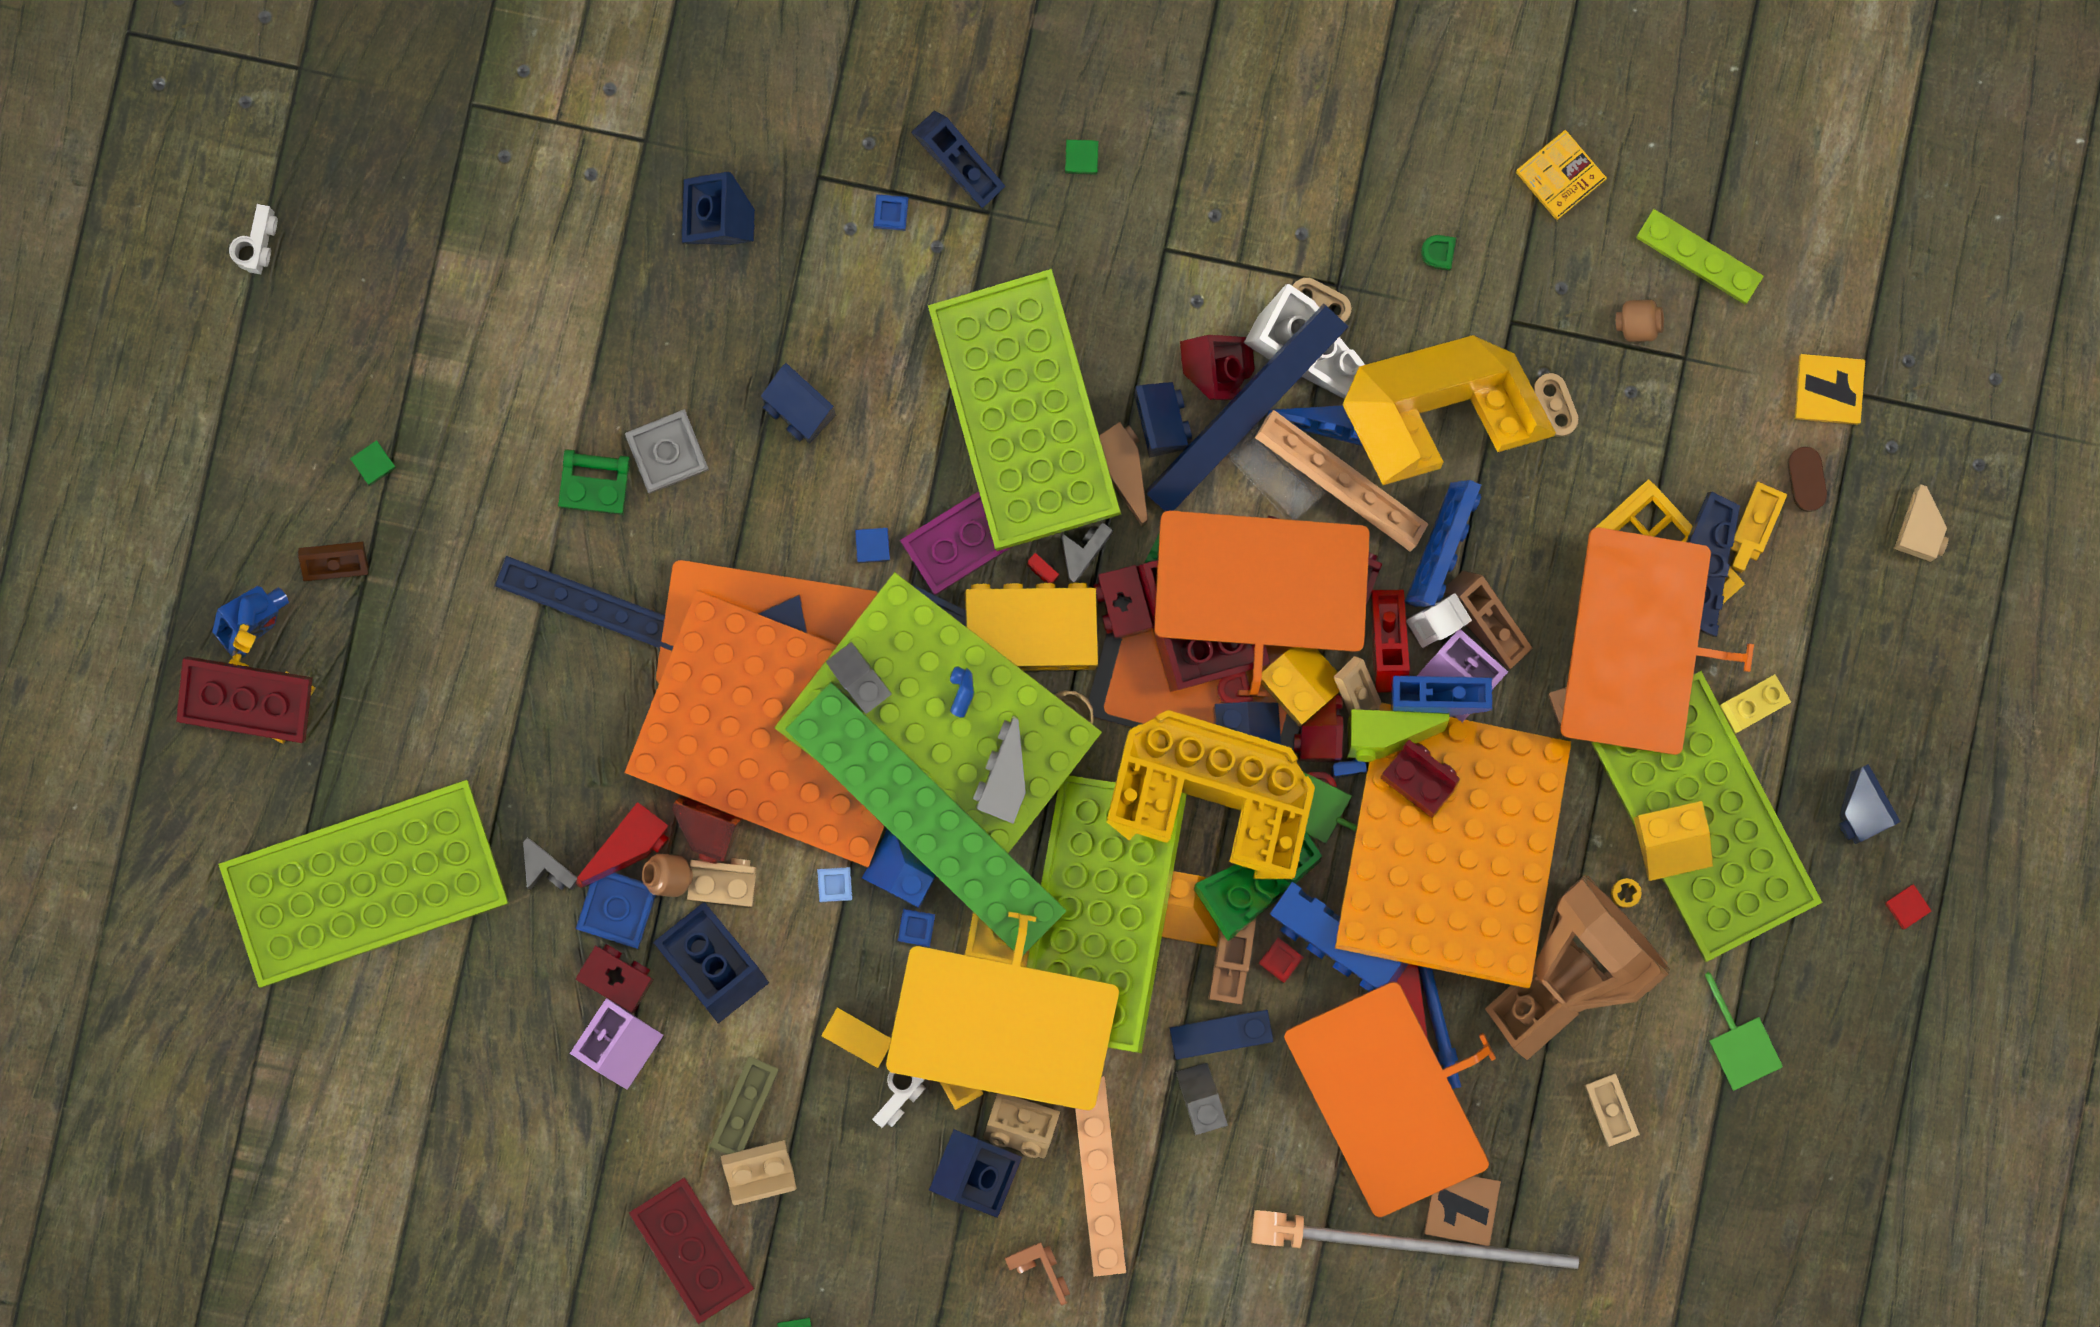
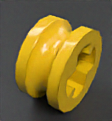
M1621 879L1611 888V899L1619 907H1633L1641 899V887L1633 879ZM1622 884H1628L1627 888L1632 886L1635 893L1630 896L1631 902L1626 903L1625 898L1619 899L1618 893L1622 891Z

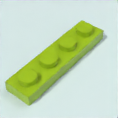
M1655 209L1652 210L1636 236L1638 240L1744 305L1748 303L1764 277Z

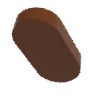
M1800 447L1788 459L1793 500L1799 509L1812 512L1822 507L1827 499L1822 460L1815 449Z

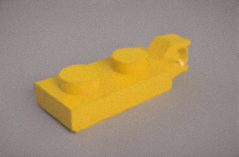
M1758 481L1756 482L1736 528L1733 547L1730 549L1736 552L1730 566L1733 570L1742 573L1745 571L1750 558L1757 561L1759 555L1763 553L1787 497L1786 493Z

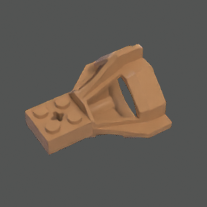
M1584 875L1557 902L1543 948L1535 960L1530 988L1511 985L1488 1005L1485 1010L1513 1049L1528 1060L1577 1017L1581 1011L1590 1008L1637 1002L1669 975L1670 968L1664 957L1655 950L1648 939L1589 876ZM1575 934L1608 972H1601L1594 959L1582 947L1579 948L1573 940Z

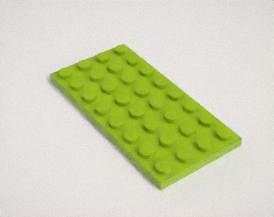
M1052 269L928 305L996 551L1122 515Z
M1702 671L1693 675L1684 744L1679 754L1672 755L1591 742L1634 826L1633 818L1638 815L1699 801L1703 802L1710 831L1713 867L1665 877L1662 880L1705 962L1823 903Z
M1069 775L1057 792L1041 886L1066 909V912L1030 948L1027 967L1115 985L1119 990L1108 1048L1142 1053L1187 794L1181 793L1171 839L1168 843L1135 834L1129 841L1106 822L1116 782Z
M468 780L218 864L259 988L509 904Z

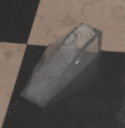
M1255 425L1226 456L1287 520H1299L1329 492L1257 440L1255 436L1261 427Z

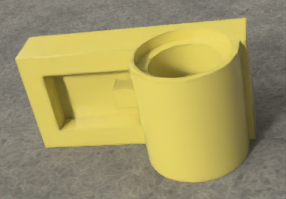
M1776 674L1724 702L1720 707L1734 734L1788 705L1791 701Z

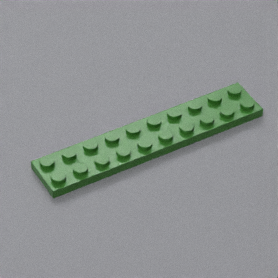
M832 682L785 728L797 742L1013 951L1015 950L1019 919L1008 917L1009 911L1037 917L1036 922L1028 921L1023 955L1066 912V909Z

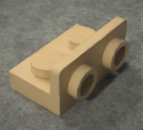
M699 855L698 860H691L690 862L693 879L688 888L687 900L753 907L757 868L750 866L751 860L731 858V864L718 863L717 856Z
M997 1093L983 1138L997 1147H1010L1019 1150L1027 1157L1045 1158L1060 1111L1015 1096Z
M785 1140L721 1156L733 1205L797 1189Z

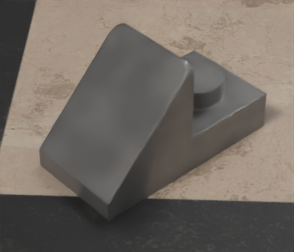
M1103 522L1098 529L1092 526L1082 540L1086 544L1084 548L1062 534L1061 538L1070 583H1077L1112 535L1113 530Z
M852 642L826 661L841 685L850 693L865 714L892 695Z
M528 837L525 839L523 847L527 888L531 890L543 874L548 871L550 875L547 879L561 890L565 886L573 890L576 887L577 877Z

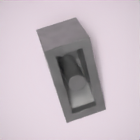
M1208 1063L1176 1072L1195 1135L1228 1126Z

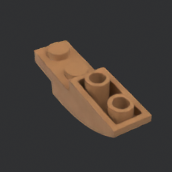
M1256 918L1230 941H1227L1221 930L1218 929L1219 936L1209 1000L1242 1005L1246 975L1249 971Z

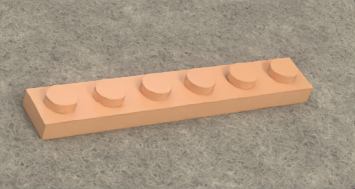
M1275 410L1266 417L1255 436L1257 440L1411 552L1417 546L1428 526L1426 521Z
M1105 1076L1101 1077L1095 1107L1088 1111L1075 1108L1094 1277L1126 1273Z

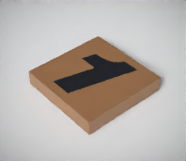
M1472 1176L1432 1194L1424 1234L1490 1246L1501 1181Z

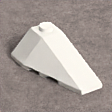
M1286 284L1258 315L1244 344L1270 360L1320 307L1314 300L1290 284ZM1339 337L1302 377L1345 399L1359 366L1365 364L1356 352L1350 350Z

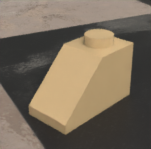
M1919 485L1914 489L1894 549L1931 562L1938 555L1943 556L1949 538L1944 537L1947 527L1927 486Z

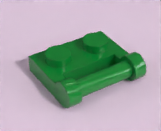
M565 449L558 507L624 515L630 457L620 455L619 458L576 454L575 450ZM574 466L618 471L617 481L574 476Z

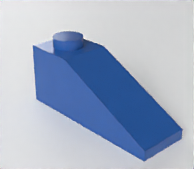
M1393 676L1391 711L1449 714V717L1492 711V678Z

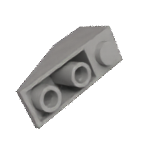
M1013 715L1010 722L1004 720L998 735V739L1003 740L998 752L992 750L985 769L990 770L986 783L979 782L973 799L978 801L976 805L978 810L1010 823H1014L1026 794L1018 717Z

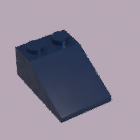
M705 902L653 942L718 1024L769 984V981Z

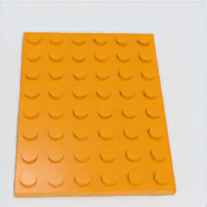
M1381 703L1379 710L1391 711V704ZM1449 717V722L1444 732L1418 742L1430 751L1431 756L1439 763L1450 765L1460 778L1456 790L1433 818L1381 779L1382 773L1402 750L1368 762L1335 949L1530 988L1571 741L1469 720L1461 722L1457 718Z

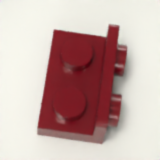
M1407 740L1402 751L1381 775V779L1431 818L1434 817L1453 794L1460 781L1456 771L1450 765L1439 763L1431 756L1430 751L1420 743H1413L1411 740Z

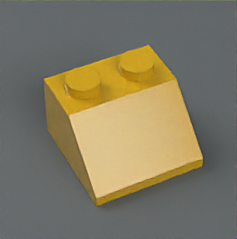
M1291 647L1262 672L1261 685L1299 727L1340 692L1334 679L1338 672L1318 649Z
M1702 801L1642 814L1633 818L1648 881L1713 867L1710 831Z

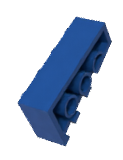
M1291 882L1270 913L1274 919L1283 925L1279 931L1294 941L1300 937L1309 944L1306 949L1320 959L1327 955L1336 961L1332 967L1349 978L1351 973L1361 978L1362 981L1359 985L1368 992L1389 982H1397L1408 966V963L1335 949L1340 916L1335 914L1332 909L1317 898L1308 896L1294 882Z

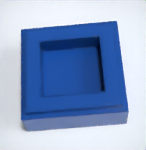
M876 194L873 227L906 231L909 198Z
M888 528L855 530L858 563L890 561Z
M1352 760L1334 763L1331 766L1332 777L1339 778L1365 774L1367 772L1366 762Z
M903 909L898 942L930 947L935 914Z

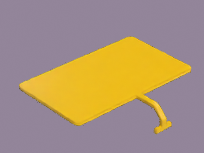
M1008 912V917L1019 919L1012 964L922 946H914L910 949L886 1061V1067L890 1072L1087 1111L1095 1107L1119 990L1115 985L1020 966L1028 921L1036 922V916Z

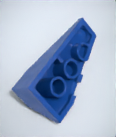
M1343 405L1275 409L1277 413L1302 431L1363 446ZM1269 410L1268 413H1267V416H1268L1273 410Z

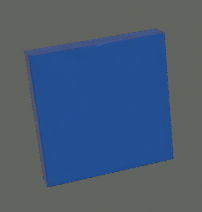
M617 873L608 875L590 884L576 929L639 949L656 895L651 894L642 881Z

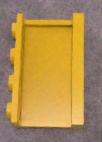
M1010 583L1004 584L1003 589H991L990 584H973L971 589L965 590L966 627L1023 671L1095 670L1098 666L1096 588H1088L1087 583H1070L1068 588H1055L1053 583L1036 584V588L1023 589V584Z

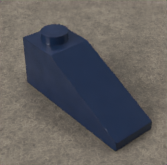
M934 110L911 132L938 164L981 208L1006 187L946 116Z
M1268 1010L1170 1027L1175 1060L1274 1042Z

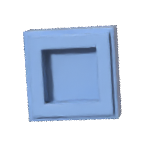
M850 867L817 869L819 902L852 900Z

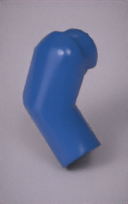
M956 666L950 676V682L958 684L959 688L950 712L955 716L965 717L974 696L973 674L968 668L964 670Z

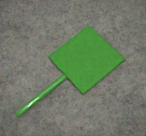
M1303 772L1306 777L1309 776L1315 786L1306 826L1307 834L1327 843L1337 823L1356 832V824L1341 818L1352 795Z
M1707 972L1705 977L1731 1029L1709 1040L1734 1091L1783 1066L1760 1018L1757 1017L1736 1027L1711 973Z

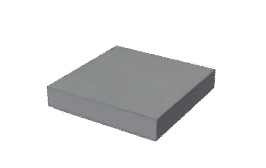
M685 409L625 433L649 494L709 471Z

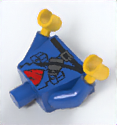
M256 586L217 609L212 632L232 657L229 661L230 664L249 667V665L240 662L241 658L246 657V653H249L255 640L275 626L278 610L289 603L286 594L279 587L266 594L262 587Z

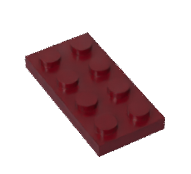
M187 656L182 661L176 722L303 743L306 741L313 677Z
M685 1177L629 1212V1215L698 1325L755 1289Z

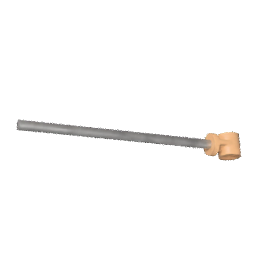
M1254 1210L1251 1240L1253 1244L1284 1247V1240L1291 1241L1293 1248H1301L1302 1239L1571 1269H1578L1579 1256L1304 1226V1216L1295 1215L1294 1221H1287L1286 1213Z

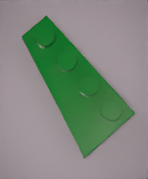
M1305 831L1294 879H1253L1254 869L1235 864L1196 883L1194 891L1227 941H1230L1282 896L1291 882L1296 884L1319 864L1322 854Z

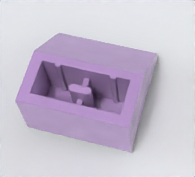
M1459 629L1417 676L1492 678L1493 689L1508 671ZM1470 714L1454 717L1463 722Z
M606 998L570 1054L628 1090L664 1035Z

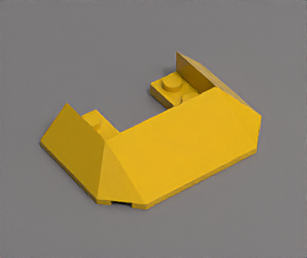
M1474 335L1359 366L1342 404L1383 485L1441 469L1444 461L1419 413L1470 399L1497 452L1554 437L1556 434L1516 355Z
M1166 710L1146 723L1140 724L1128 731L1106 822L1129 841L1135 834L1168 843L1171 839L1181 793H1185L1241 811L1229 862L1254 869L1253 879H1294L1315 786L1309 776L1306 777L1297 763L1298 758L1292 748Z

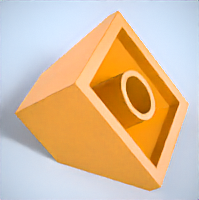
M1173 871L1162 937L1217 947L1219 927L1194 891L1195 884L1207 877Z

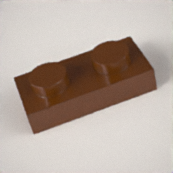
M364 541L303 547L298 550L303 581L368 575L369 566Z

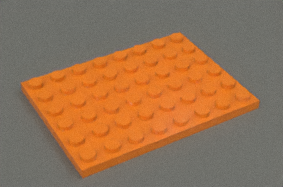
M696 590L624 773L866 867H869L884 829V825L817 760L774 728L838 645Z

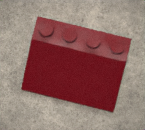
M1158 560L1136 566L1170 692L1253 669L1254 644L1158 637L1154 631ZM1265 645L1263 646L1262 666L1270 664Z

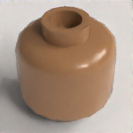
M1654 300L1626 301L1622 312H1616L1617 331H1623V336L1628 342L1653 341L1657 338L1658 333H1663L1664 331L1663 308L1658 307Z
M656 854L645 863L642 870L644 885L651 894L657 896L679 897L684 894L693 879V873L688 861L680 855Z

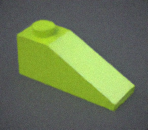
M1351 709L1348 718L1347 757L1356 758L1360 762H1371L1375 759H1381L1402 750L1407 740L1418 743L1444 732L1449 722V714Z

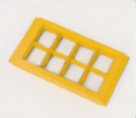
M1648 479L1595 528L1600 527L1619 531L1631 521L1643 535L1655 537L1672 521L1686 536L1681 541L1686 542L1693 526L1658 487ZM1653 500L1665 513L1666 517L1648 531L1635 516ZM1730 566L1728 577H1725L1722 594L1724 596L1723 604L1745 585Z

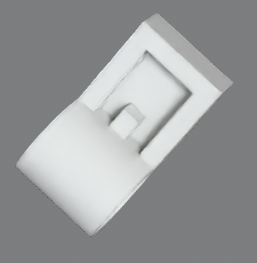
M257 204L250 237H237L229 247V254L232 260L240 268L250 273L261 275L263 266L267 267L270 261L271 248H267L269 236L275 235L278 218L274 216L275 212L270 206ZM245 246H252L254 248L253 256L249 260H240V250Z
M1456 593L1406 620L1422 648L1437 640L1448 637L1472 621Z
M889 1072L887 1078L888 1086L895 1094L872 1120L881 1128L886 1124L893 1127L905 1113L900 1109L908 1099L914 1103L926 1089L922 1084L925 1079L912 1077L910 1087L900 1090L893 1083V1077L896 1073Z

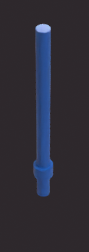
M1418 966L1439 1052H1436L1437 1058L1444 1069L1458 1061L1456 1049L1451 1047L1432 968ZM1458 1073L1447 1077L1452 1089L1461 1087Z

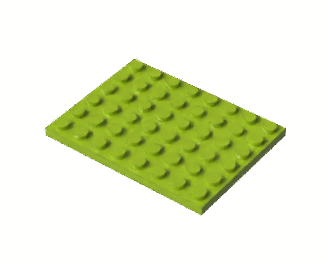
M896 572L892 574L828 657L830 659L850 642L855 645L892 693V695L865 715L1007 853L1011 851L1102 733L1101 730ZM826 661L774 727L811 757L813 756L785 728L830 682L840 689L864 713L850 693L841 685ZM956 666L964 670L968 668L973 674L974 696L965 717H958L950 712L959 688L958 684L950 682V676ZM1014 715L1019 720L1026 794L1014 823H1010L976 808L978 801L974 800L973 796L979 782L986 783L990 770L985 769L992 750L998 752L1003 740L998 739V735L1004 720L1010 722Z

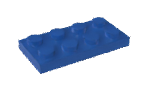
M1471 480L1450 483L1406 596L1405 603L1414 607L1435 606L1436 602L1441 601L1446 590V585L1443 583L1447 572H1451L1457 562L1458 555L1455 554L1459 542L1464 541L1469 531L1468 518L1470 513L1474 512L1479 505L1481 494L1478 492L1481 484Z

